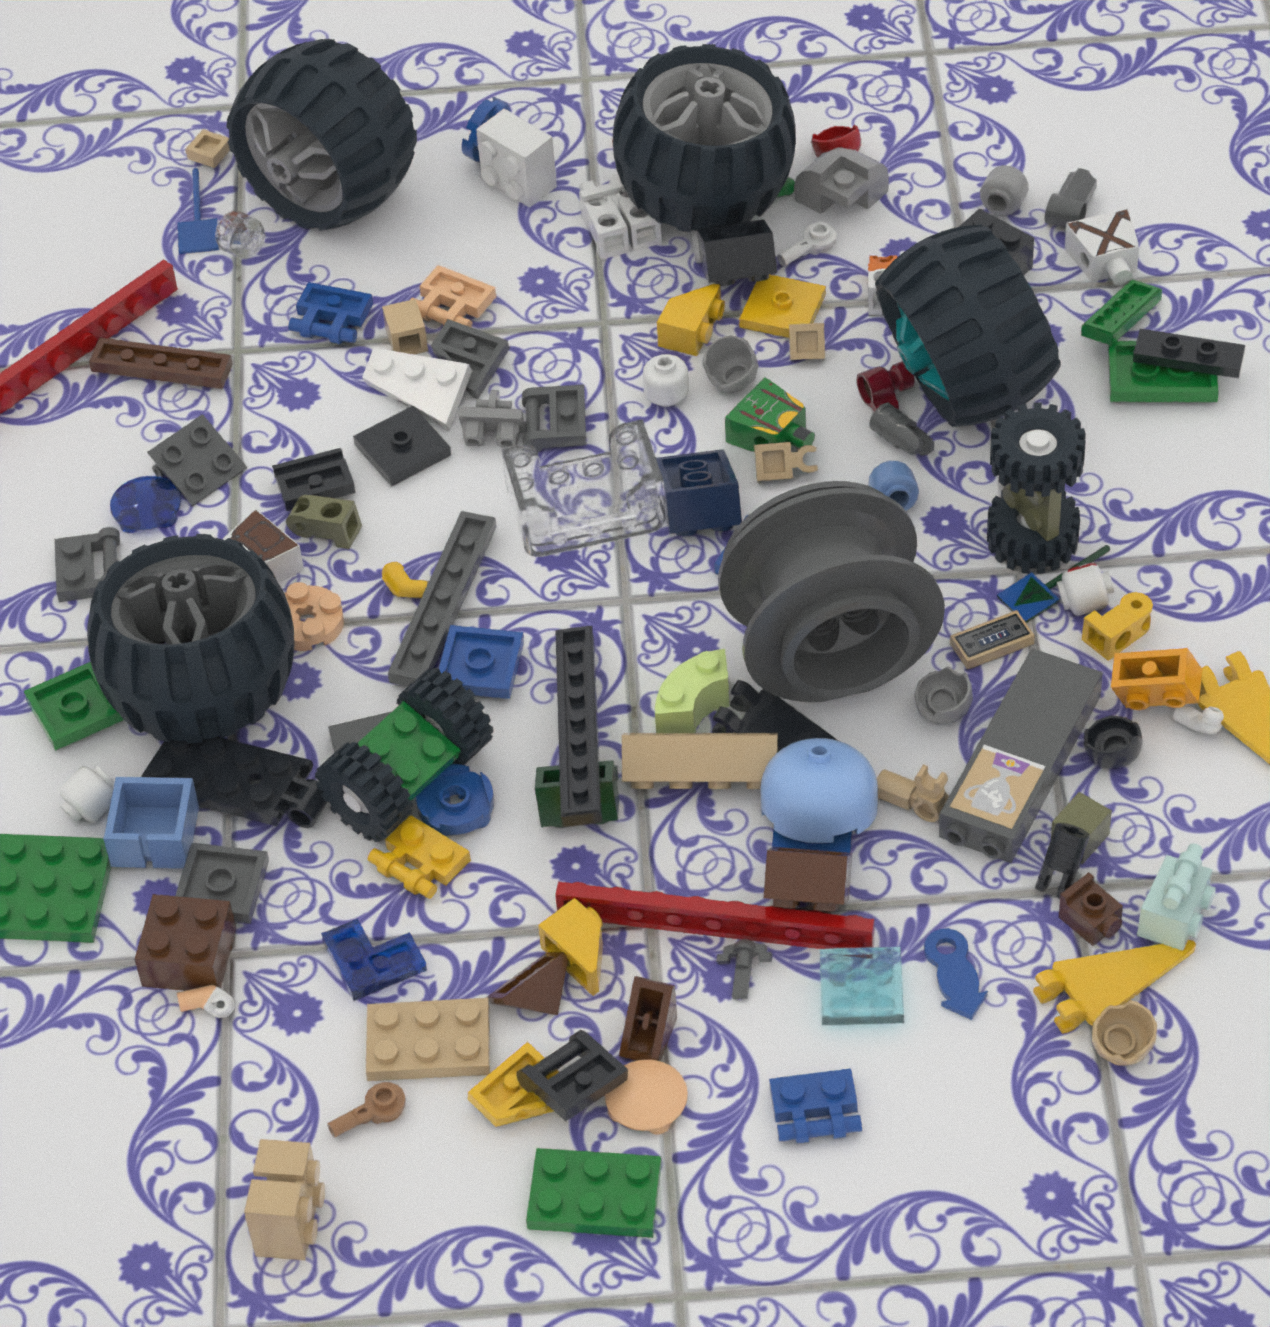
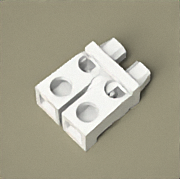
M618 174L612 175L608 184L598 186L592 180L580 184L581 216L593 236L600 260L629 253V243L633 251L662 243L661 224L651 218L642 208L638 209L633 204Z

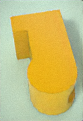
M1132 592L1124 595L1121 598L1120 605L1115 606L1103 616L1094 610L1084 617L1082 641L1107 661L1111 660L1114 657V653H1120L1149 631L1151 624L1150 613L1153 608L1152 600L1143 593Z

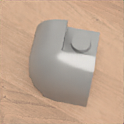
M838 147L821 154L796 177L794 185L795 201L820 214L834 202L846 208L855 202L869 209L889 191V175L887 167L857 150Z

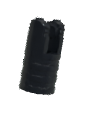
M1057 823L1055 825L1035 889L1044 892L1051 883L1054 870L1063 873L1057 890V897L1059 899L1060 894L1074 884L1090 837L1087 831L1067 823Z

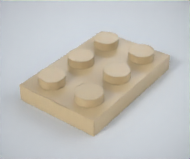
M488 998L367 1004V1081L490 1074V1006Z

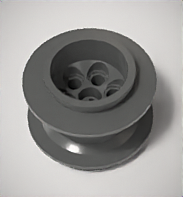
M827 481L813 483L789 490L767 501L748 515L733 532L725 547L719 568V592L727 611L733 618L747 627L742 645L744 662L752 679L765 691L783 699L799 702H825L868 692L905 672L933 644L944 620L945 603L943 594L934 577L926 569L914 563L917 551V535L909 514L899 503L875 488L856 482Z

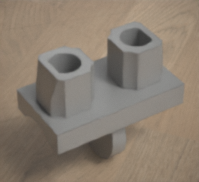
M491 390L489 400L477 399L476 407L459 406L458 418L463 430V439L467 446L484 445L486 431L497 432L496 442L498 446L502 448H516L520 433H526V421L523 418V410L512 409V401L500 400L499 390Z

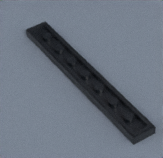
M583 626L555 630L562 826L571 827L602 823L593 627Z

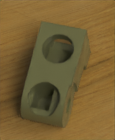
M314 495L300 496L286 519V525L294 534L306 538L315 536L334 540L336 547L350 549L362 528L355 501Z

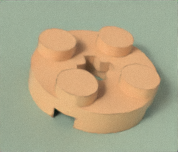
M296 582L287 587L284 594L293 620L294 650L308 651L312 650V645L323 642L325 646L333 642L344 627V617L339 595L326 588L313 585L307 586L302 582ZM307 614L313 615L315 617L307 618L305 622L301 621L300 619L301 616Z

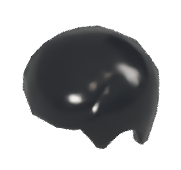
M1110 715L1097 720L1089 729L1084 731L1086 753L1100 767L1110 769L1126 767L1134 762L1141 752L1143 741L1139 724L1132 722L1126 717Z

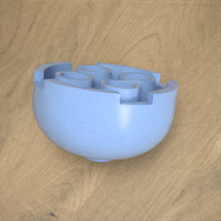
M811 738L794 742L781 749L772 757L762 775L760 786L762 816L766 815L774 823V830L788 838L809 843L834 842L835 835L853 830L857 835L860 834L876 818L878 810V782L874 769L861 752L844 742L827 738Z

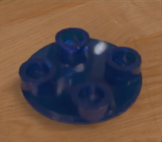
M159 476L137 477L125 482L114 492L110 501V511L113 518L119 523L121 530L126 533H134L138 530H149L157 527L168 528L177 521L176 514L181 506V494L179 489L166 478Z

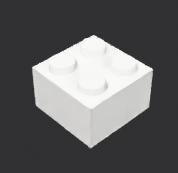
M502 109L476 129L481 176L488 185L498 188L508 194L513 200H518L529 208L557 187L552 136L506 109Z

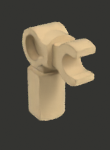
M924 764L915 776L914 781L884 769L877 777L878 798L907 810L913 807L914 812L921 819L928 822H936L949 797L944 788L948 777L944 772H941L937 779L931 777L928 773V766Z

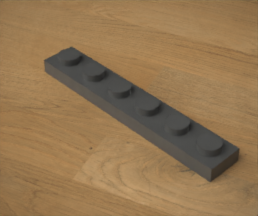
M466 511L460 512L388 671L390 683L409 686L427 669H434L445 645L450 625H453L497 528L496 517Z

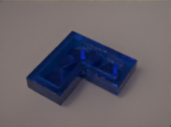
M358 918L321 933L323 944L353 1001L427 971L426 961L410 932L375 947L369 941Z

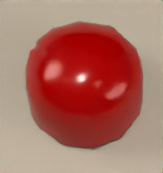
M853 125L852 128L833 126L823 130L818 135L813 134L811 144L817 158L821 154L838 147L859 151L861 135L857 125Z

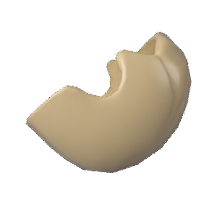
M1130 1000L1126 1004L1117 1006L1109 1005L1093 1023L1092 1043L1101 1058L1118 1066L1133 1065L1142 1061L1153 1049L1156 1041L1157 1023L1151 1011L1136 1001Z

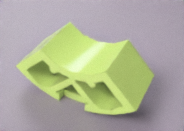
M725 649L702 652L680 664L667 676L658 691L655 702L656 733H696L698 725L705 716L718 710L720 706L730 707Z

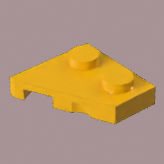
M526 1042L468 1091L467 1099L495 1127L554 1112L533 1091L527 1092L517 1080V1071L528 1064L534 1066L544 1059L529 1042ZM558 1070L554 1071L553 1073H551L550 1075H548L546 1078H547V1079H550L551 1077H553L554 1075H556L557 1073H559V1071H558Z

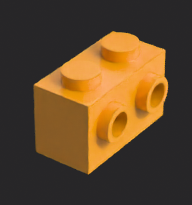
M1188 648L1114 653L1111 688L1125 708L1133 710H1145L1150 706L1180 708L1185 706V704L1199 703L1202 668Z

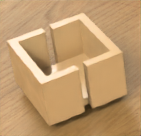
M260 1139L253 1174L257 1177H266L267 1180L251 1179L244 1210L255 1256L306 1260L308 1245H314L317 1238L318 1223L317 1219H314L316 1208H322L325 1198L324 1182H319L320 1162L319 1160H314L310 1143Z

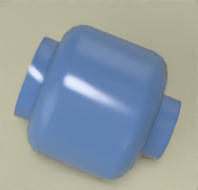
M886 461L879 464L871 472L868 486L895 500L906 511L914 506L918 499L919 488L912 470L905 463Z

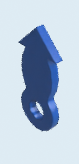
M944 928L933 931L926 938L924 952L927 960L937 968L938 987L942 995L947 999L946 1001H941V1006L972 1020L988 996V991L979 993L978 974L974 966L966 959L968 955V941L957 930ZM942 943H950L954 945L956 950L951 954H942L937 950V947Z

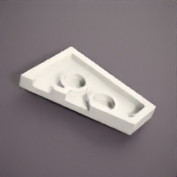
M373 348L362 378L370 387L397 402L401 401L410 407L414 406L422 416L432 418L440 426L450 431L472 370L469 364Z

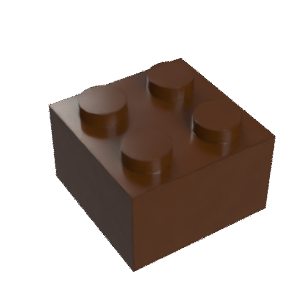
M772 847L768 849L763 898L773 899L772 906L797 908V906H800V901L813 902V910L837 911L839 905H844L849 901L852 853Z
M153 894L134 959L142 987L186 991L207 985H215L221 989L237 929L230 901Z

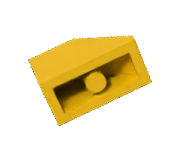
M574 898L538 925L541 949L546 953L564 952L568 958L566 972L594 996L599 992L603 951L601 927L603 923L594 909L591 907L585 908Z

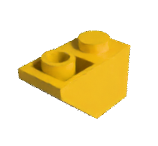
M711 284L670 298L657 320L658 347L697 356L703 344H708L715 321L721 320L724 313L725 301L721 300L720 285Z

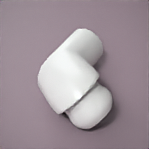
M1186 704L1183 707L1176 708L1173 715L1174 721L1194 731L1207 734L1218 733L1222 728L1221 721L1224 718L1223 712L1216 707L1210 706L1204 709L1202 713Z

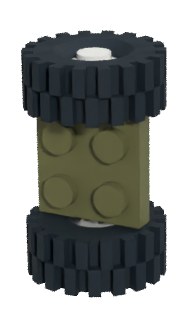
M1034 403L1033 408L1027 409L1026 404L1018 405V412L1015 413L1012 409L1004 412V419L999 417L995 421V428L992 427L990 465H992L994 477L999 475V483L1004 488L1001 490V498L995 496L992 500V506H989L988 549L991 554L995 553V559L1000 564L1007 560V568L1014 571L1016 566L1022 567L1021 573L1029 574L1030 569H1037V574L1045 573V569L1050 566L1052 571L1059 569L1060 560L1067 564L1071 560V554L1075 555L1079 543L1080 510L1079 507H1075L1076 501L1072 496L1066 499L1065 483L1072 487L1076 483V478L1082 475L1085 460L1086 433L1084 428L1081 429V422L1077 417L1071 420V412L1064 409L1059 413L1057 412L1058 406L1050 404L1048 409L1042 408V403Z

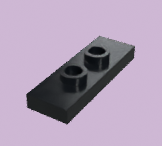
M1140 329L1134 349L1133 362L1239 379L1246 345Z

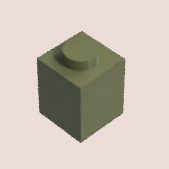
M1078 792L1052 821L1051 837L1057 823L1071 824L1087 831L1090 837L1081 864H1084L1110 834L1112 810Z

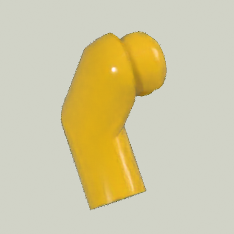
M396 561L387 563L382 568V580L394 596L422 598L429 581L410 579L403 565Z

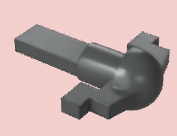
M742 939L735 944L725 946L723 954H717L716 962L718 964H730V957L737 956L732 991L733 999H748L752 958L759 955L758 960L760 962H772V953L767 952L768 948L766 945L749 939Z

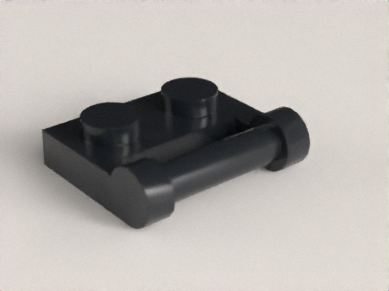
M579 1030L569 1037L567 1044L534 1066L526 1065L517 1071L516 1076L524 1090L527 1092L533 1091L566 1122L627 1081L628 1069L587 1032ZM575 1057H581L550 1079L546 1078Z

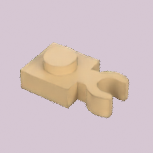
M790 442L754 445L756 480L793 478L792 468L797 467L807 473L817 471V465L807 466L803 463V455L807 452H815L816 447L805 445L799 448L797 452H791Z

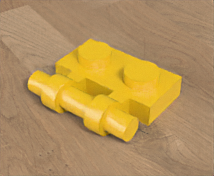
M412 815L385 839L386 849L391 852L384 853L374 848L368 855V861L377 866V871L387 878L393 876L404 883V888L412 894L417 895L420 893L428 899L432 898L437 891V885L431 882L433 879L446 886L471 861L469 850ZM408 862L418 869L411 870L405 864Z

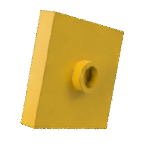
M769 274V279L756 281L739 318V327L789 338V324L814 323L826 296V286Z

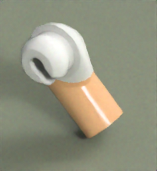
M215 985L177 992L181 1012L202 1008L215 1017L225 1018L234 1010L233 998Z

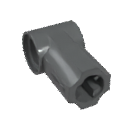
M1078 168L1077 171L1069 173L1059 193H1053L1050 196L1045 211V223L1066 228V223L1085 219L1087 205L1097 186V179L1090 174V171Z

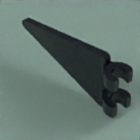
M737 680L731 689V694L734 697L730 702V707L746 712L742 720L732 710L720 706L713 716V721L717 723L713 727L712 733H778V752L784 747L804 739L827 738L837 740L780 697L764 689L758 693L749 683L742 680Z

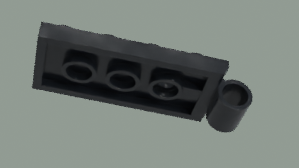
M221 737L204 739L201 743H187V741L179 740L164 741L141 776L192 778L199 806L273 826H278L286 813L294 824L303 828H312L328 803L321 796L323 791L317 788V780L307 779L312 771V760ZM255 780H261V781H260L259 783H257V784H250L251 782H253V781H255Z

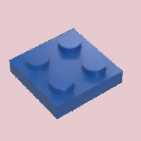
M450 625L439 670L441 674L444 671L450 673L453 680L458 678L463 682L462 687L466 690L470 689L475 694L474 696L510 699L524 645L523 632Z

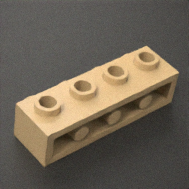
M623 733L622 782H631L632 789L654 788V782H669L670 789H691L692 782H708L709 789H730L731 782H747V789H760L763 772L769 761L778 752V733Z

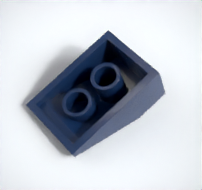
M724 449L653 458L665 521L670 534L676 533L678 536H690L696 534L697 530L712 528L714 531H728L734 525H740L742 517L739 484Z

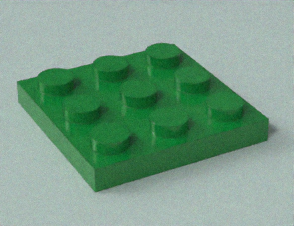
M0 834V939L94 943L111 870L104 838Z

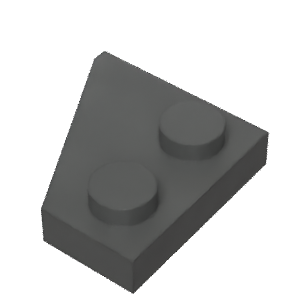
M449 319L431 345L433 353L438 359L469 364L472 373L466 390L475 399H479L510 349L508 340Z

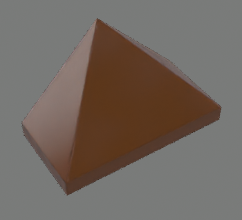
M564 952L545 953L486 998L489 999L490 1004L558 1016L568 963L567 956Z

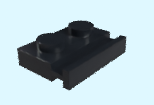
M341 448L272 466L286 511L292 510L302 495L338 498L356 493L354 481Z

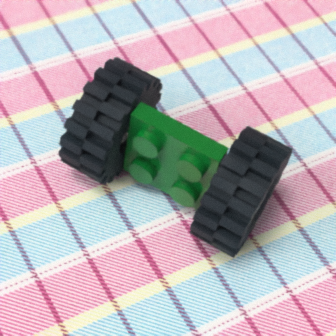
M437 668L427 669L398 695L397 704L399 706L358 743H345L316 769L315 778L318 780L316 785L318 789L323 791L321 796L324 801L331 804L330 809L334 814L338 813L342 817L340 820L346 826L348 824L352 826V830L355 833H362L364 839L369 841L373 839L375 842L383 841L412 814V800L451 764L465 765L492 740L493 736L491 734L494 731L493 726L488 724L491 721L489 714L483 713L482 710L485 707L481 701L476 702L473 698L475 694L470 689L466 690L462 687V681L458 678L453 680L451 674L446 671L441 674Z

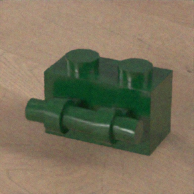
M614 760L600 761L602 823H595L598 825L609 821H617L619 816L620 799L617 786L619 773L618 766L614 765ZM559 765L537 767L535 794L541 827L553 826L564 828L561 820Z

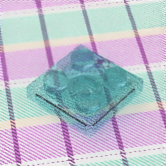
M901 947L820 949L822 1025L904 1023Z

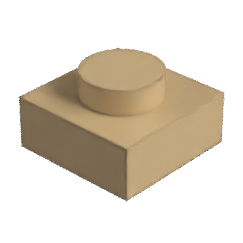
M202 129L186 147L187 159L215 168L230 151L228 145L229 138Z
M824 323L789 324L790 360L825 359Z

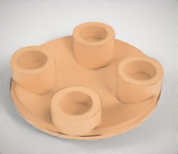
M638 1060L624 1065L628 1069L627 1081L605 1095L609 1117L611 1120L633 1130L649 1131L657 1135L665 1133L669 1130L671 1123L681 1115L687 1103V1086L683 1077L672 1066L657 1060Z

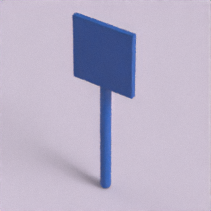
M194 168L192 170L194 221L177 222L179 254L219 250L217 218L201 220L199 170Z

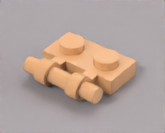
M437 265L419 286L420 294L425 298L422 301L418 299L416 301L422 319L427 322L434 320L442 323L444 326L449 319L472 327V321L464 318V316L468 314L479 318L496 298V289L491 285ZM443 304L450 307V309L446 311L438 308V306Z

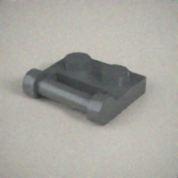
M584 384L532 387L522 392V405L525 407L526 433L523 435L522 445L526 452L538 453L543 448L587 445ZM542 404H549L550 430H540L539 408Z
M114 527L102 528L95 534L54 539L56 593L59 602L93 598L98 582L104 580L108 568L118 560L117 547L120 544V532ZM103 550L104 575L100 579H94L93 552Z

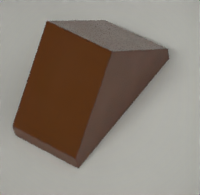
M639 976L634 977L619 1051L620 1057L636 1061H661L677 1020L675 985Z

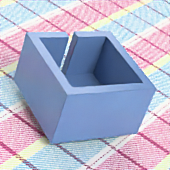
M115 778L104 834V843L111 867L146 868L147 861H150L153 864V868L184 869L191 843H193L199 810L192 778Z

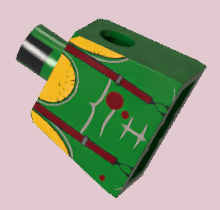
M766 377L725 416L726 442L754 452V445L790 442L792 446L799 449L805 445H812L815 439V433L806 429V408L803 403Z

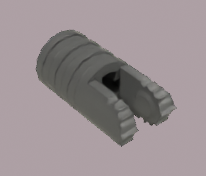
M884 403L880 405L871 416L869 422L870 429L877 432L878 435L889 443H892L894 447L901 448L910 453V455H928L935 451L933 438H930L926 432L917 427L915 421L909 419L907 415L903 414L892 404Z

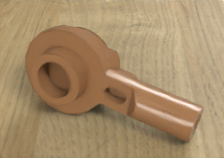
M382 1082L374 1085L366 1093L364 1104L327 1123L330 1133L335 1138L369 1121L376 1124L394 1121L405 1108L406 1097L404 1091L398 1085L391 1082Z

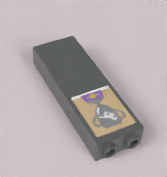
M1031 648L940 812V838L946 839L951 844L962 845L979 851L989 858L1012 863L1101 697L1103 672Z

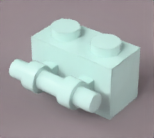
M1190 844L1187 850L1179 855V858L1166 855L1141 907L1137 936L1182 951L1190 936L1197 937L1203 921V914L1200 913L1202 909H1210L1216 887L1210 886L1213 869L1201 866L1203 849L1200 845Z

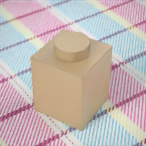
M416 299L382 306L385 330L392 351L408 354L427 352L428 345L425 325Z

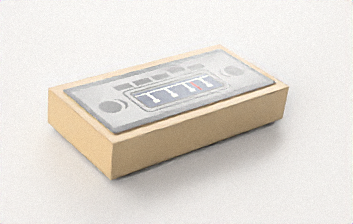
M1016 610L950 635V645L968 670L1033 645L1035 635Z

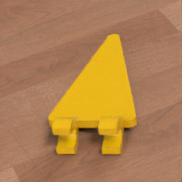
M1240 651L1226 656L1225 660L1230 666L1225 667L1223 673L1230 682L1219 687L1217 679L1209 666L1202 667L1198 706L1203 710L1210 706L1220 709L1224 714V718L1221 721L1222 726L1270 764V687L1264 673L1260 670L1251 672L1245 656Z
M1188 940L1183 951L1164 944L1056 961L1053 963L1052 969L1036 974L1035 980L1040 986L1034 987L1033 993L1041 1004L1053 1000L1064 990L1068 994L1070 999L1057 1004L1056 1009L1060 1016L1054 1018V1023L1062 1034L1074 1030L1085 1020L1089 1025L1093 1026L1096 1018L1100 1016V1013L1109 1005L1126 1004L1193 954L1196 943L1193 940Z

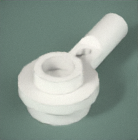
M824 222L809 225L803 232V240L777 255L778 262L782 266H786L797 258L806 256L809 253L817 255L830 251L837 239L835 228Z

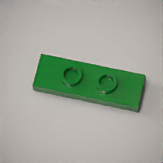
M1133 279L1130 280L1081 325V336L1112 346L1161 301L1162 289Z

